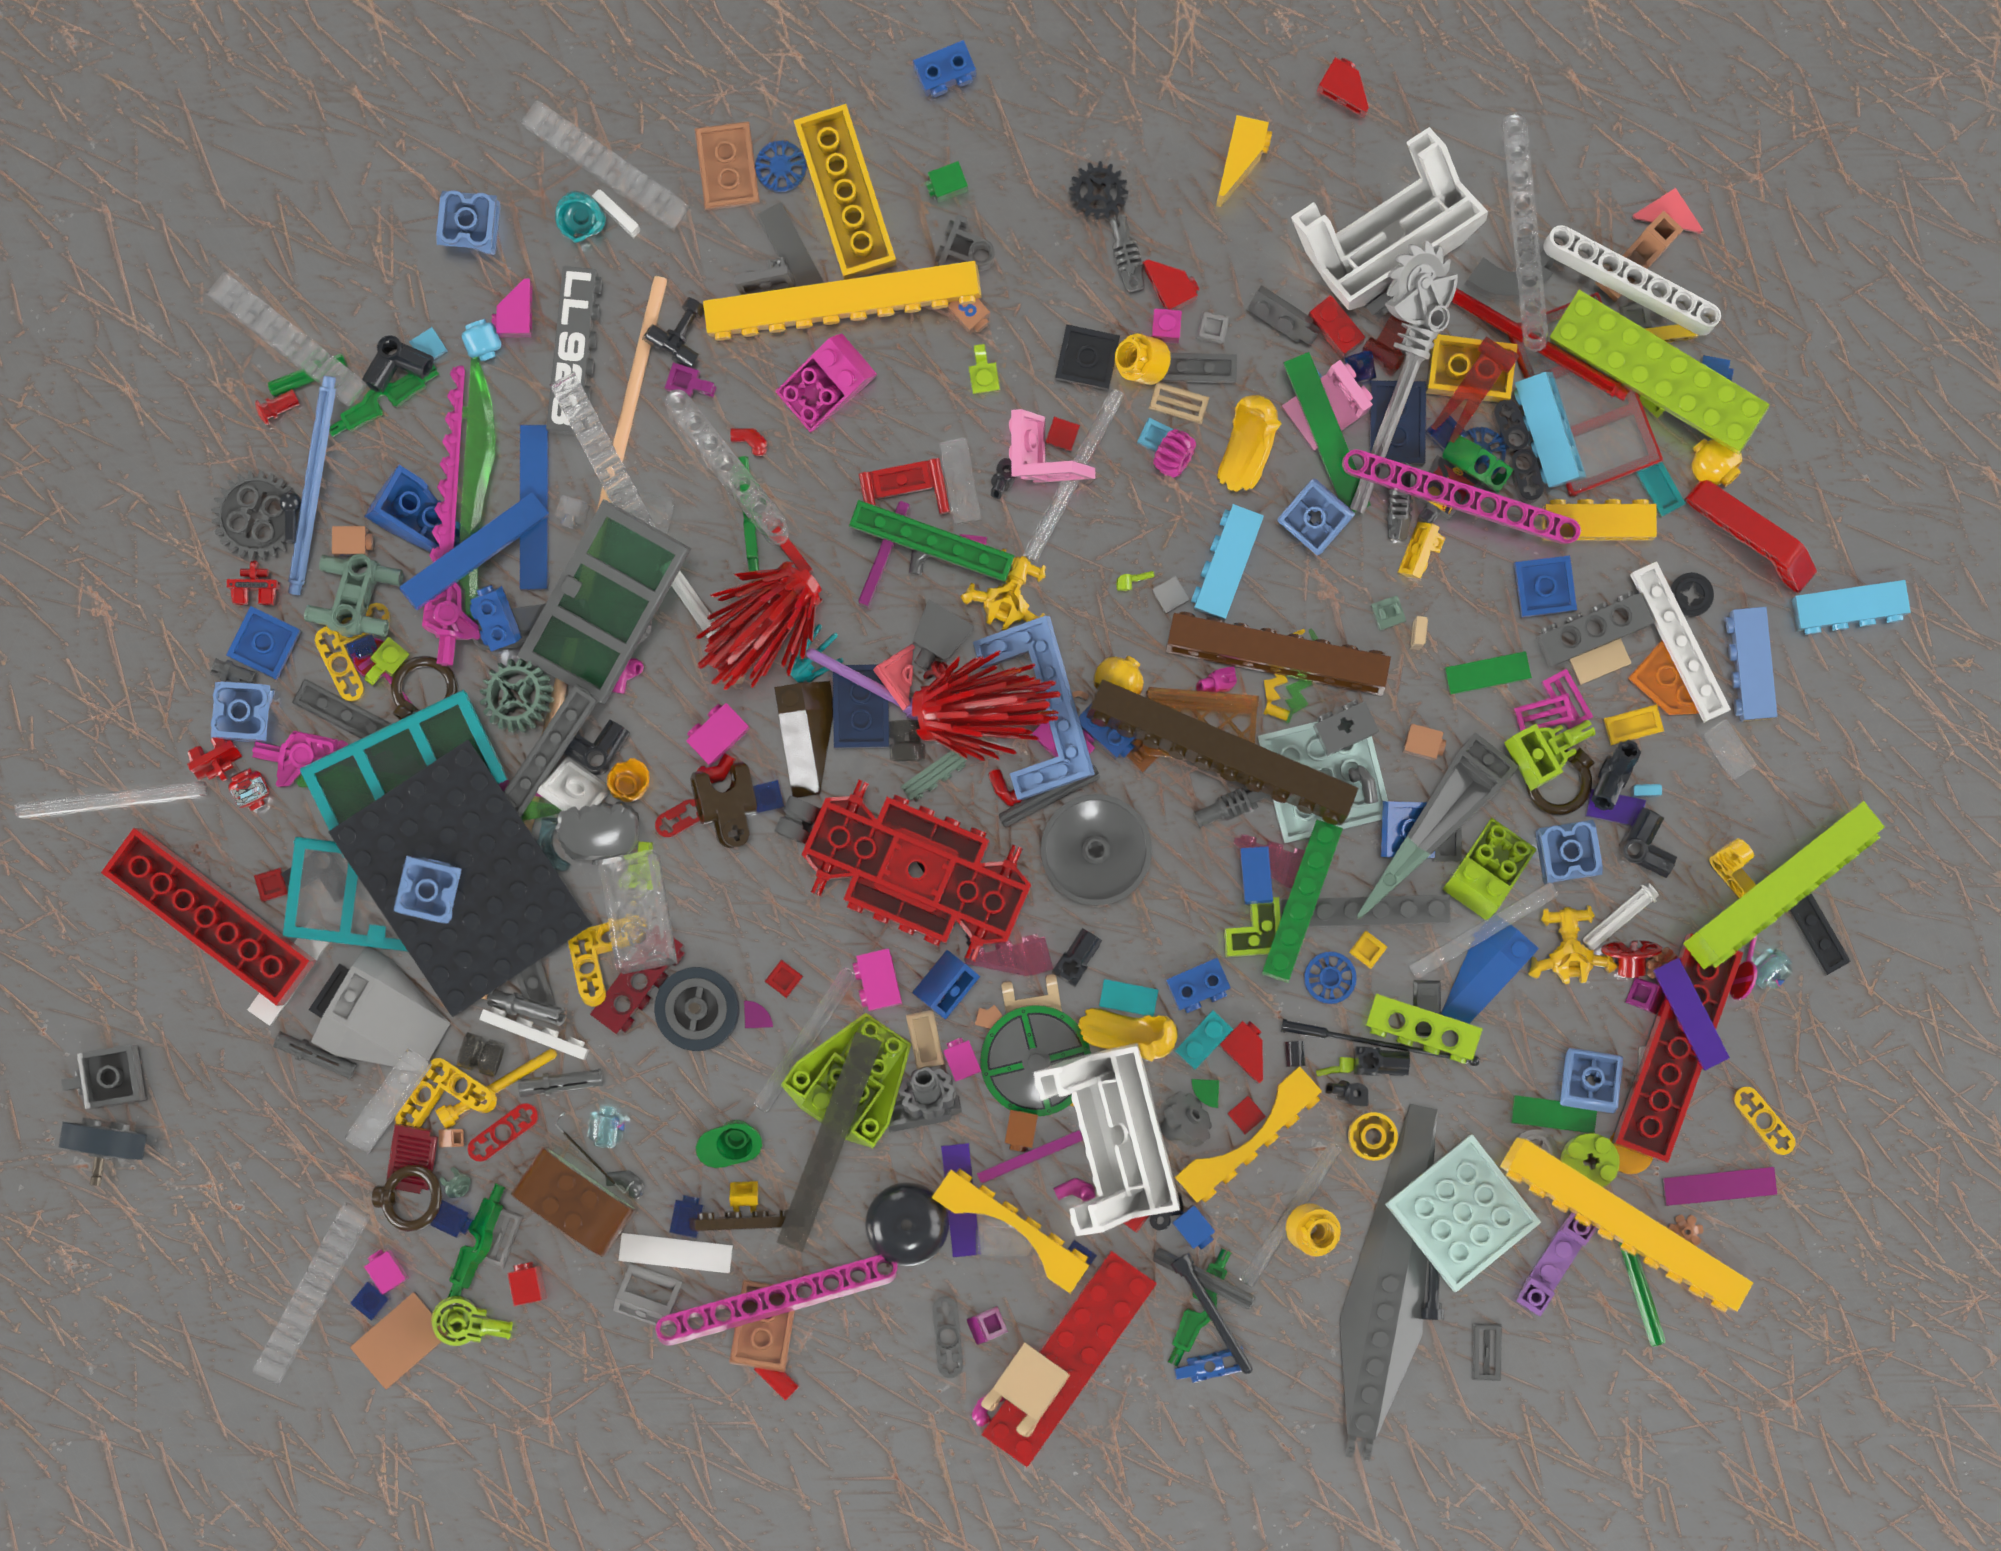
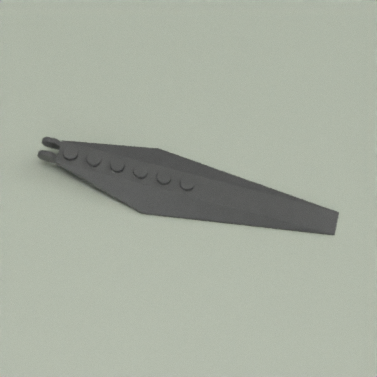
M1414 1104L1409 1105L1340 1315L1347 1434H1349L1346 1457L1352 1458L1355 1453L1356 1436L1366 1438L1362 1456L1364 1461L1370 1460L1373 1440L1377 1438L1422 1337V1308H1424L1427 1257L1385 1203L1434 1164L1437 1109Z

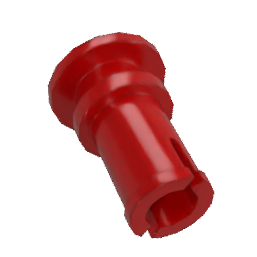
M293 389L271 400L267 398L265 399L266 402L262 404L258 400L255 401L257 413L267 426L269 425L268 419L272 417L276 419L278 414L300 405Z

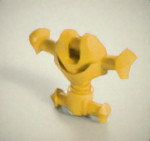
M1016 556L1013 559L1006 584L997 588H987V592L974 590L975 584L970 583L969 588L960 597L966 605L971 603L972 600L984 603L986 623L991 625L993 619L996 618L1004 622L1001 630H1007L1012 624L1018 623L1022 619L1025 622H1029L1045 616L1042 613L1038 617L1027 610L1029 605L1023 599L1019 589H1021V585L1026 584L1027 574L1035 577L1038 582L1046 578V567L1044 565L1041 568L1031 564L1028 558Z
M1590 905L1586 906V910H1576L1571 907H1564L1559 912H1549L1548 908L1543 910L1541 921L1546 927L1549 923H1559L1560 929L1558 933H1561L1563 942H1560V946H1557L1556 950L1548 954L1549 958L1537 961L1536 957L1532 956L1528 975L1538 979L1542 971L1552 969L1564 984H1570L1571 977H1578L1580 983H1586L1588 974L1593 969V966L1604 967L1607 973L1616 970L1618 966L1614 962L1613 957L1594 955V950H1590L1584 944H1581L1580 940H1577V934L1580 931L1578 921L1592 923L1595 917Z

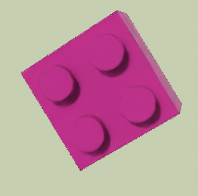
M890 949L856 956L857 962L852 964L856 979H862L864 989L859 990L862 1007H868L869 1011L873 1012L903 1005Z

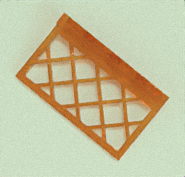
M1149 687L1146 691V698L1169 708L1178 709L1177 711L1179 712L1184 709L1191 710L1198 720L1207 724L1209 723L1204 717L1210 712H1218L1225 720L1218 727L1219 729L1228 723L1238 734V737L1255 744L1259 696ZM1198 711L1206 712L1203 715H1201ZM1225 713H1234V714H1233L1232 716L1228 717ZM1238 714L1250 715V726L1243 732L1231 721ZM1248 731H1249V740H1248V739L1245 737V735H1244V734H1246ZM1143 745L1144 756L1173 758L1164 750L1150 749Z

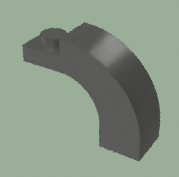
M1543 249L1534 263L1528 268L1510 272L1500 269L1483 257L1467 279L1465 285L1487 298L1503 301L1521 299L1535 293L1547 283L1553 272L1545 268V266L1551 268L1556 260L1548 256Z

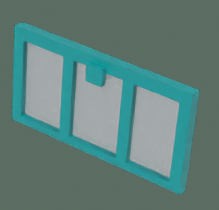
M295 837L293 841L294 851L283 936L407 951L334 841Z

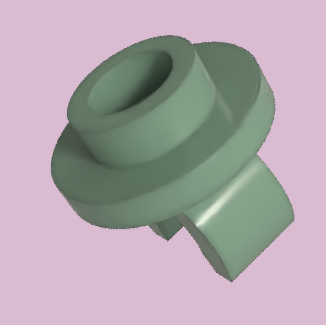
M452 1167L451 1171L454 1173V1178L448 1182L441 1177L440 1182L446 1187L445 1193L448 1197H462L468 1192L471 1180L466 1174H462L455 1167Z

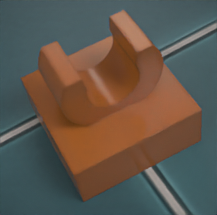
M1137 739L1133 743L1135 747L1126 757L1144 773L1162 755V752L1158 748L1147 747L1143 744V741Z

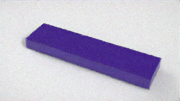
M1676 958L1654 969L1653 972L1703 1070L1705 1071L1729 1059L1730 1057L1680 959Z
M969 1143L941 1146L944 1178L950 1170L957 1172L959 1168L972 1176ZM948 1209L953 1258L981 1255L976 1213H953Z

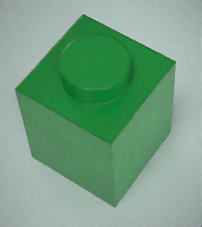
M959 161L928 172L929 181H926L925 185L929 196H935L937 203L968 192V184Z

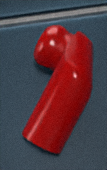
M731 428V442H747L752 447V454L755 456H762L766 453L767 441L756 429Z
M724 753L717 766L707 768L701 766L697 771L707 773L711 784L722 782L727 777L736 759Z
M995 769L988 773L994 793L1007 806H1014V804L1022 801L1017 800L1014 789L1008 790L1000 769Z

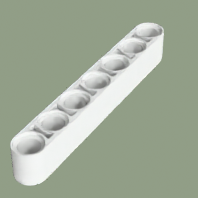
M1563 225L1554 227L1544 241V251L1551 258L1701 336L1709 334L1721 319V312L1716 305ZM1553 238L1560 239L1564 246L1556 244ZM1578 251L1585 252L1588 259L1582 258ZM1602 264H1608L1613 271L1605 270ZM1627 277L1634 278L1637 284H1631ZM1654 289L1660 292L1661 297L1653 295L1651 290ZM1676 302L1682 303L1686 310L1679 309ZM1700 315L1706 316L1710 323L1702 321Z

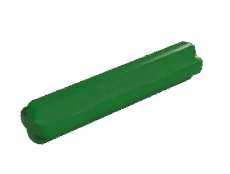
M337 354L268 382L269 391L273 396H278L291 389L323 378L324 375L328 376L347 368L346 360L342 354Z

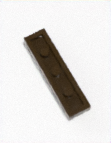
M780 1209L779 1215H769V1210H753L752 1216H742V1211H726L725 1217H714V1212L697 1213V1218H689V1229L693 1231L805 1227V1216L796 1214V1209Z

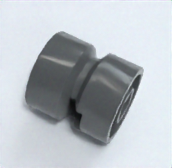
M789 796L783 809L786 815L780 817L774 831L806 845L812 831L811 825L815 824L821 808L796 797Z

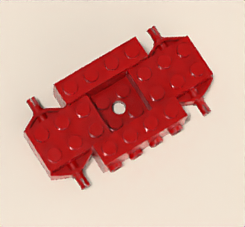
M859 779L853 794H850V796L825 798L802 852V856L817 873V878L810 891L811 893L815 894L820 884L816 895L822 896L825 885L830 879L852 877L843 898L848 903L847 908L861 914L863 910L874 914L873 919L884 924H888L889 921L899 924V930L910 935H914V932L925 935V941L939 946L940 942L947 945L957 921L970 937L971 942L964 957L969 959L974 949L971 960L974 962L981 946L983 947L984 944L1008 942L1031 888V884L1019 871L1016 864L1023 850L1022 848L1018 847L1013 857L1017 846L1012 844L1009 854L1004 861L981 863L990 843V840L985 838L987 833L971 827L970 831L959 827L961 822L947 816L944 820L934 817L935 811L920 805L919 809L908 806L909 800L895 794L893 799L886 797L880 814L876 819L863 803V796L869 783L864 782L861 791H859L863 783ZM913 862H920L925 868L924 874L919 878L910 876L908 872L909 866Z

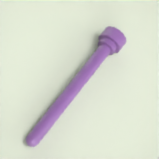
M814 648L807 650L806 656L809 659L899 706L885 686ZM910 697V705L903 712L906 713V717L917 722L918 717H912L913 698Z

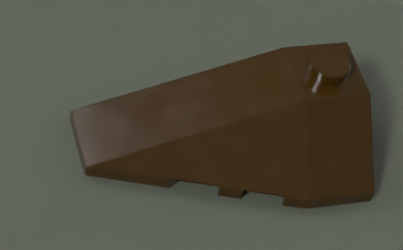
M830 681L803 682L774 687L792 796L801 798L820 795L833 719Z

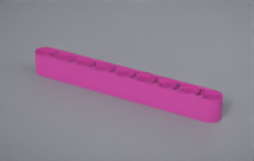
M1355 449L1347 453L1342 460L1343 470L1350 476L1560 544H1569L1576 541L1580 536V525L1572 518L1378 455ZM1356 455L1362 459L1363 466L1360 470H1353L1349 467L1348 459L1350 456ZM1384 464L1388 467L1389 475L1387 478L1380 479L1375 475L1376 465ZM1408 472L1414 475L1415 484L1413 487H1405L1402 484L1401 476L1403 473ZM1437 481L1441 485L1442 491L1439 496H1433L1428 492L1429 482ZM1456 490H1464L1467 493L1468 501L1466 504L1461 505L1455 501L1454 493ZM1489 498L1494 502L1493 512H1483L1480 506L1482 499ZM1510 507H1516L1520 510L1521 517L1517 522H1512L1507 517V510ZM1542 515L1547 520V526L1544 530L1535 528L1533 524L1535 516ZM1563 524H1569L1573 528V536L1570 539H1565L1560 534V527Z
M877 1255L660 1318L657 1322V1338L664 1345H675L882 1286L896 1278L897 1262L889 1263L885 1261L882 1255ZM882 1263H887L891 1265L893 1270L888 1275H882L878 1272L877 1267ZM854 1271H862L866 1278L864 1281L856 1283L851 1280L850 1275ZM833 1278L838 1281L839 1286L835 1290H827L823 1286L825 1280ZM801 1286H807L812 1290V1294L807 1298H801L797 1295L796 1291ZM774 1294H781L784 1296L785 1301L783 1304L775 1306L770 1303L769 1299ZM752 1301L757 1304L758 1309L754 1313L748 1314L743 1311L742 1307L746 1302ZM726 1309L731 1313V1316L726 1321H719L715 1317L717 1311ZM693 1317H700L704 1321L699 1329H692L689 1327L688 1322ZM665 1325L675 1326L677 1330L673 1336L666 1337L662 1335L661 1330Z

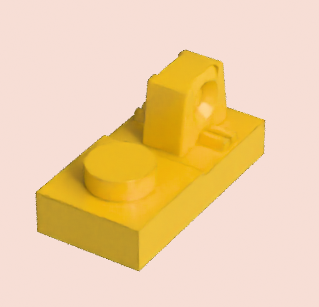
M1417 522L1398 573L1406 577L1421 579L1428 566L1430 551L1440 553L1445 541V537L1438 533L1440 527L1432 523Z

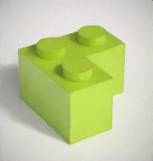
M1273 897V903L1250 904L1251 927L1224 929L1226 958L1269 954L1281 921L1279 897Z

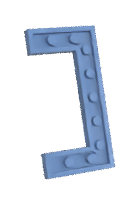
M1043 616L974 641L973 645L977 658L983 656L984 659L998 650L1001 651L999 656L980 668L985 669L1029 653L1032 664H1035L1034 672L1036 679H1041V682H1056V685L1043 692L1059 691L1061 694L1058 698L1045 699L1050 703V707L1046 711L1056 710L1059 712L1058 714L1047 715L1059 717L1056 721H1049L1058 757L1010 773L1017 800H1023L1095 775L1050 616Z

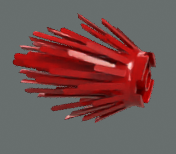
M786 561L777 569L735 573L734 575L742 581L758 580L710 595L714 598L722 596L718 598V601L721 602L733 597L739 598L747 595L708 615L707 619L711 620L727 612L712 622L710 627L695 638H703L734 617L708 638L709 643L705 646L707 648L704 650L708 654L697 664L700 669L705 668L709 664L718 670L719 674L711 681L713 685L718 684L721 680L725 682L732 676L724 686V690H728L741 676L742 678L760 657L749 677L750 679L754 678L751 683V688H753L760 677L768 673L781 646L794 626V631L781 662V666L784 667L790 653L792 654L786 672L788 677L791 674L800 645V657L804 659L808 638L813 642L816 607L823 600L819 597V593L822 591L819 583L806 569L800 572L796 568L791 567L794 562Z
M1000 650L984 659L983 656L973 658L951 674L959 665L960 656H958L929 686H920L921 690L915 691L912 699V717H918L920 729H916V732L923 741H937L966 760L967 754L981 761H985L984 756L976 752L1000 760L995 752L982 748L980 745L1010 754H1016L1017 752L1011 748L965 735L1040 740L1038 736L1030 735L1033 732L1025 729V727L1005 726L1039 725L1058 720V716H1045L1058 714V711L1042 710L1050 707V703L1045 699L1058 698L1061 694L1059 691L1043 692L1056 685L1055 681L1041 682V679L1034 680L1035 677L1029 678L1028 675H1016L1033 669L1035 664L1020 668L1013 667L982 677L997 669V665H992L972 676L968 675L999 656Z

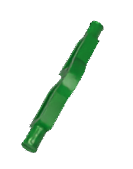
M433 365L431 372L424 379L409 373L394 383H389L384 393L369 390L364 396L363 401L341 413V420L330 426L329 432L331 436L334 437L346 429L353 432L359 427L383 416V411L379 405L381 397H387L394 407L401 406L412 396L426 389L425 383L440 375L436 367Z
M740 456L737 460L748 570L752 572L759 571L755 513L749 457Z
M495 1183L489 1199L483 1198L479 1210L469 1227V1232L475 1237L476 1244L474 1247L467 1245L461 1247L449 1279L453 1285L448 1297L460 1296L463 1288L468 1289L470 1287L478 1265L485 1259L490 1250L493 1240V1229L503 1208L499 1202L506 1187Z
M1221 1248L1215 1263H1210L1206 1271L1224 1280L1227 1274V1270L1224 1268L1232 1253L1227 1251L1224 1259L1221 1260L1226 1251ZM1205 1288L1217 1308V1294ZM1193 1292V1294H1192V1295H1193V1298H1195V1299L1198 1300V1298L1196 1297V1295H1195L1194 1292ZM1190 1309L1184 1311L1178 1331L1172 1341L1175 1347L1167 1362L1172 1364L1178 1354L1173 1364L1178 1367L1184 1352H1190L1200 1329L1211 1321L1205 1310L1201 1313Z

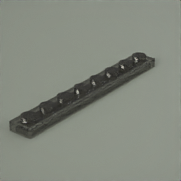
M856 1032L776 1243L803 1252L881 1047V1041Z

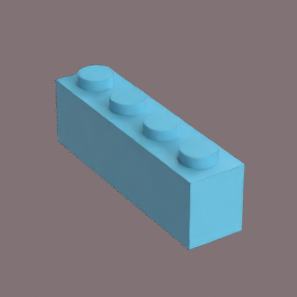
M1543 372L1515 382L1517 388L1514 390L1515 398L1518 404L1523 406L1525 413L1523 420L1528 432L1531 431L1534 442H1531V447L1536 458L1539 457L1542 465L1540 473L1543 482L1548 484V487H1558L1586 477L1553 372Z
M1234 504L1231 511L1225 509L1219 524L1225 527L1221 536L1215 535L1210 549L1215 554L1212 562L1206 560L1201 576L1205 577L1202 588L1196 586L1191 602L1196 603L1194 611L1219 618L1225 622L1264 515Z
M1906 580L1798 595L1791 599L1796 631L1804 630L1805 635L1821 633V628L1831 626L1832 631L1844 630L1849 628L1848 624L1858 622L1860 627L1876 625V620L1885 618L1887 623L1903 621V616L1911 613Z

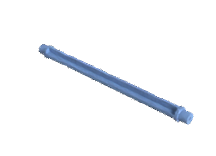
M324 375L322 386L319 388L316 418L313 426L305 486L296 531V543H294V553L288 578L290 583L288 593L294 595H301L302 585L305 584L330 419L336 388H334L336 377Z

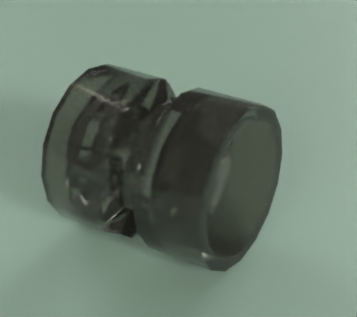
M918 720L889 721V737L893 739V743L889 745L890 761L925 760V744L921 742V738L916 732V729H920ZM905 735H909L910 741H904Z
M467 1032L459 1051L457 1066L471 1071L478 1068L480 1074L495 1078L503 1058L505 1044L492 1039L484 1042L482 1036Z

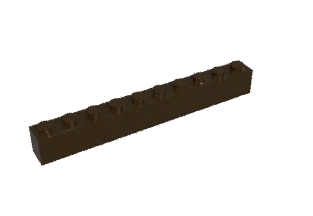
M1103 679L1086 716L1097 726H1108L1117 730L1123 737H1133L1141 740L1149 748L1162 749L1175 759L1188 760L1201 770L1214 771L1227 781L1240 782L1253 792L1266 793L1279 803L1287 802L1296 806L1303 813H1313L1322 817L1326 823L1332 825H1343L1349 816L1359 789L1356 786Z

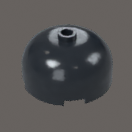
M912 1182L894 1184L881 1191L871 1202L865 1219L866 1235L873 1250L878 1255H882L885 1261L889 1263L897 1262L898 1266H916L932 1259L943 1247L949 1231L948 1213L945 1206L932 1198L935 1192L928 1187ZM906 1219L912 1223L911 1229L907 1231L901 1227L902 1221Z

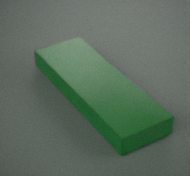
M1526 651L1444 668L1450 695L1532 678Z
M1514 1095L1511 1123L1595 1134L1597 1111L1562 1106L1560 1101Z

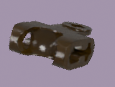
M744 762L735 763L731 767V783L725 792L716 791L710 782L709 775L705 772H693L690 778L701 824L714 823L716 838L726 848L739 847L748 841L749 828L746 815L757 812V803L749 768ZM732 830H736V831H737V835H736V836H734V837H729V836H728V832H730V831H732Z

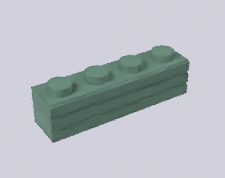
M950 751L903 784L901 789L910 801L915 800L917 802L924 797L923 793L929 790L931 792L938 787L937 783L943 780L945 782L952 777V772L955 770L959 772L965 768L967 760Z

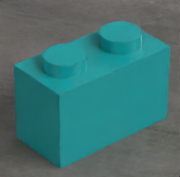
M1212 1010L1174 1052L1193 1070H1196L1229 1035L1233 1028Z

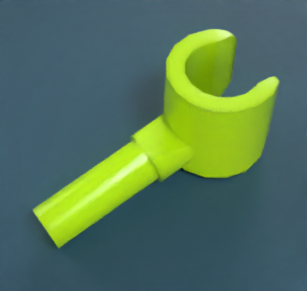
M1149 571L1137 575L1122 574L1116 580L1117 590L1130 591L1132 590V582L1153 578L1154 572Z
M1339 1057V1066L1316 1070L1317 1077L1332 1073H1351L1354 1070L1355 1059Z

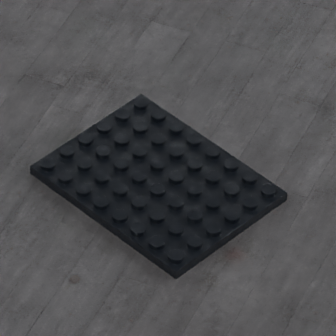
M469 739L328 831L452 1017L592 925ZM406 856L445 862L450 864V866L461 869L452 907V918L449 924L394 911Z

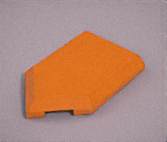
M1661 640L1628 679L1668 715L1699 714L1663 640Z

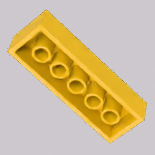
M840 105L794 120L795 129L843 279L859 278L897 266L893 248L847 105Z

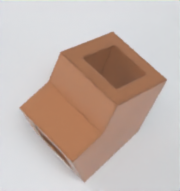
M995 1005L988 1010L979 1008L975 1025L991 1029L1003 1015Z
M463 1129L439 1130V1147H464Z

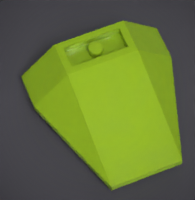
M865 1013L797 1061L781 1086L800 1109L845 1140L874 1148L890 1124L911 1043Z

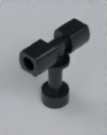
M688 297L682 306L686 312L674 331L668 329L667 332H664L652 324L647 329L642 340L657 350L663 348L673 355L672 360L680 365L691 368L699 354L685 345L687 340L683 336L695 317L701 319L704 314V305Z

